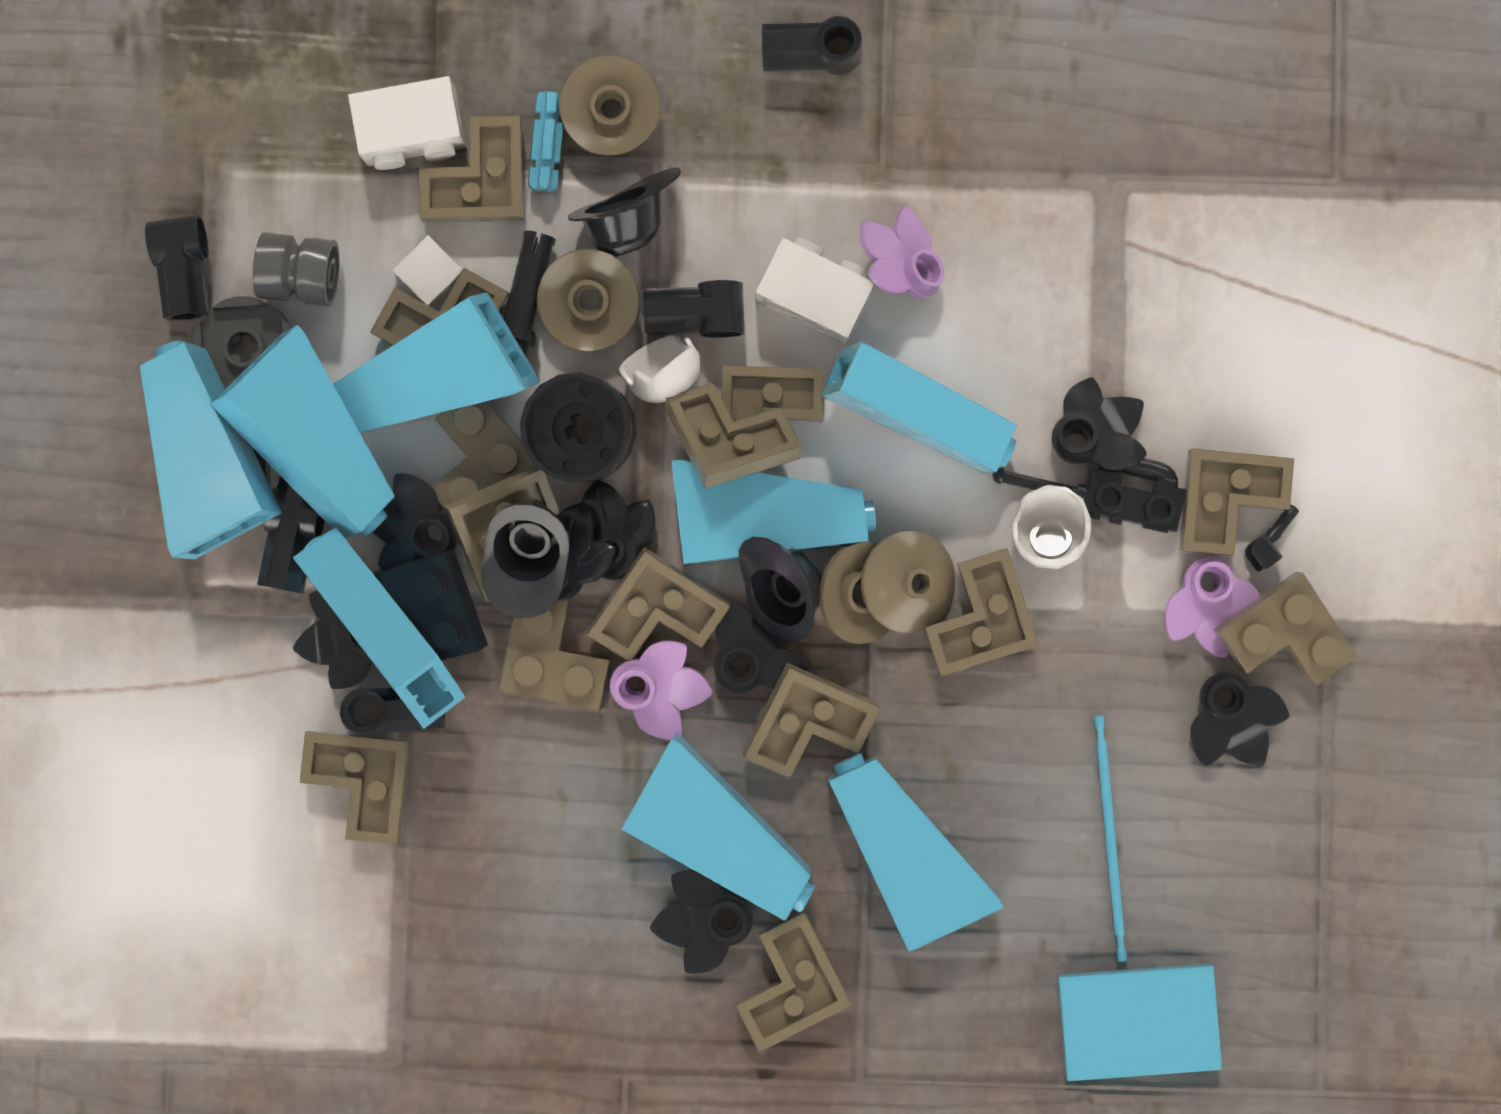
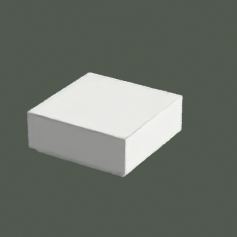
M429 235L392 269L429 307H432L454 286L463 270Z

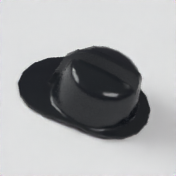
M670 168L650 175L608 199L573 211L568 215V220L574 222L583 221L597 250L610 253L615 257L637 251L648 245L657 234L661 223L659 191L674 182L680 176L681 170L680 168Z
M536 499L531 504L516 503L502 508L492 517L486 532L481 568L483 590L488 600L499 611L515 618H533L546 613L558 601L564 585L569 554L568 532L559 517L550 509L543 507L542 500Z
M753 536L744 540L738 550L739 563L745 583L749 608L755 619L769 634L781 640L795 642L805 638L813 628L815 611L820 606L819 598L822 576L819 570L800 550L793 548L786 550L780 544L763 537Z

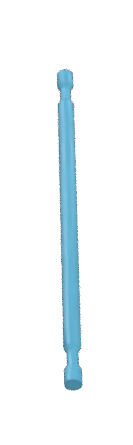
M1104 715L1094 716V724L1098 737L1096 745L1114 934L1117 938L1116 956L1117 962L1127 961V951L1124 947L1123 938L1125 930L1107 742L1104 738L1105 720Z

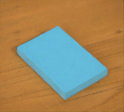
M1210 963L1057 975L1064 1070L1067 1081L1222 1070L1214 966Z

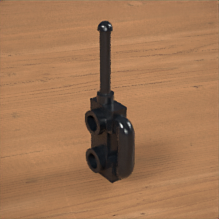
M1144 458L1140 463L1131 468L1119 471H1108L1101 467L1099 469L1092 468L1089 472L1087 485L1078 483L1076 487L1006 471L1003 467L998 468L997 472L992 474L993 480L1000 485L1002 482L1032 490L1046 485L1067 487L1083 498L1091 519L1100 520V516L1110 518L1109 523L1121 525L1123 521L1165 534L1177 532L1186 489L1178 488V477L1169 465ZM1121 473L1152 480L1156 484H1153L1152 492L1120 485Z

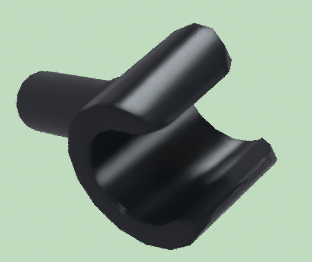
M1290 504V509L1285 510L1265 534L1252 541L1245 548V556L1257 572L1270 568L1283 557L1274 545V542L1281 537L1299 513L1298 508Z

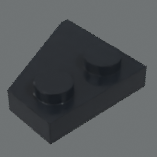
M454 549L372 572L441 661L480 651L488 645Z

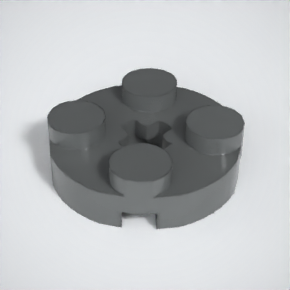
M249 296L231 297L217 303L211 308L213 311L206 316L203 323L199 322L193 333L192 344L206 348L226 389L281 334L292 328V326L281 311L261 299ZM249 335L250 341L258 344L257 353H253L251 360L243 362L240 355L233 354L232 352L233 346L241 344V336Z

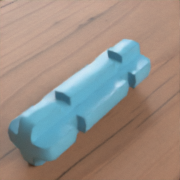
M550 91L539 92L536 95L534 113L539 114V120H533L530 161L535 162L534 167H529L528 173L529 189L543 193L555 192L558 188L559 170H554V167L560 164L564 126L563 123H559V117L561 118L559 109L560 94Z

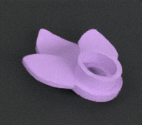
M907 206L901 208L893 229L867 220L861 223V245L866 255L874 261L868 269V276L876 286L889 294L897 295L907 292L918 299H925L937 292L944 279V266L937 254L931 251V236L912 210Z
M1202 557L1193 561L1188 566L1183 579L1184 587L1168 599L1164 616L1165 630L1171 641H1178L1194 634L1196 640L1205 650L1217 657L1224 658L1228 655V651L1213 629L1261 595L1253 584L1235 578L1231 567L1222 559ZM1205 573L1211 574L1215 582L1213 589L1209 592L1205 591L1201 586V578Z
M676 641L654 643L644 651L639 660L634 659L620 664L614 670L610 680V691L614 700L623 708L633 710L636 722L641 730L660 739L671 740L675 733L682 737L683 726L680 710L696 706L713 694L711 685L700 672L691 667L683 666L687 654V646L684 643ZM637 676L644 680L646 686L640 691H635L629 688L627 680L630 677Z

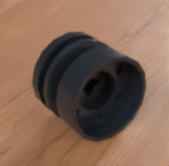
M580 372L560 374L540 384L526 401L520 420L522 445L532 463L549 477L569 483L599 481L618 471L631 455L637 435L635 414L625 395L610 383ZM580 415L584 421L593 422L595 427L594 430L588 432L587 437L589 441L584 444L581 438L571 437L570 429L577 426L576 417Z

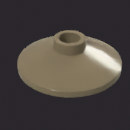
M602 55L583 62L568 76L560 94L559 109L564 128L577 145L599 156L615 157L637 150L653 135L661 115V98L655 80L642 65L627 57ZM608 103H616L621 107V112L615 118H607L602 114L604 106Z
M597 249L574 250L556 259L545 271L537 293L538 312L546 330L561 344L578 351H599L613 346L628 334L638 315L639 291L631 271L617 257ZM586 290H593L599 296V304L593 310L586 309L581 303V296Z
M900 531L888 535L870 551L862 569L861 592L866 608L879 624L893 631L915 633L924 630V627L934 625L945 614L954 595L956 581L953 562L944 546L928 534L918 531ZM919 574L921 585L919 590L915 592L912 589V579L915 575Z
M874 542L851 543L839 550L826 566L820 583L819 602L825 623L837 637L854 644L872 643L890 631V629L879 624L869 613L861 592L862 569L867 556L877 544Z

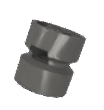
M261 233L253 260V289L256 297L288 301L295 293L298 300H302L305 304L331 306L335 298L339 279L340 252L337 241L305 238L300 246H298L293 235Z

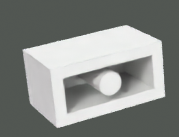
M449 76L348 94L358 153L367 166L374 165L377 170H390L404 166L405 159L425 156V160L428 161L445 160L455 156V150L467 148L457 92Z
M796 237L793 243L782 238L755 292V301L846 345L875 285L873 281L867 279L868 271L848 260H842L840 265L822 257L823 249L806 239Z

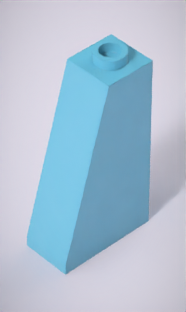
M485 292L463 300L333 383L361 433L513 395L531 388L541 381L489 294Z
M295 325L269 345L210 405L332 528L336 527L344 538L360 532L367 536L385 520L387 514L383 508L395 495L305 332L298 325Z
M173 341L158 348L154 352L155 358L140 365L167 546L172 558L196 559L281 514L282 511L251 445L210 405L225 388L206 348L183 341Z
M863 342L841 349L820 395L833 403L982 473L997 472L999 466L1004 467L1009 462L1015 450L1016 440L1012 438V435L1016 429V424Z
M682 459L671 461L684 565L739 559L738 550L743 541L753 536L768 538L780 544L786 550L793 548L800 551L842 547L851 543L868 542V532L877 530L873 500L864 501L862 489L760 472L705 489L691 461Z
M336 527L326 534L312 539L303 551L293 557L423 729L465 698V695L438 655Z
M675 733L621 830L786 921L792 909L801 913L815 887L814 884L808 882L811 876V866L685 738Z
M859 753L833 766L836 775L827 778L908 952L914 951L1003 908L996 894L874 757L864 761L862 754Z

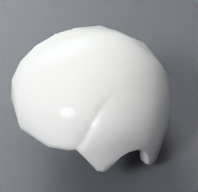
M669 334L642 347L624 360L619 367V372L636 397L649 403L666 402L667 397H673L691 388L700 375V354L689 338L684 339L687 344L685 345L676 334Z
M1046 485L1027 493L1021 500L1020 508L1012 525V536L1021 557L1040 568L1060 569L1079 559L1088 545L1091 534V517L1083 498L1067 487Z

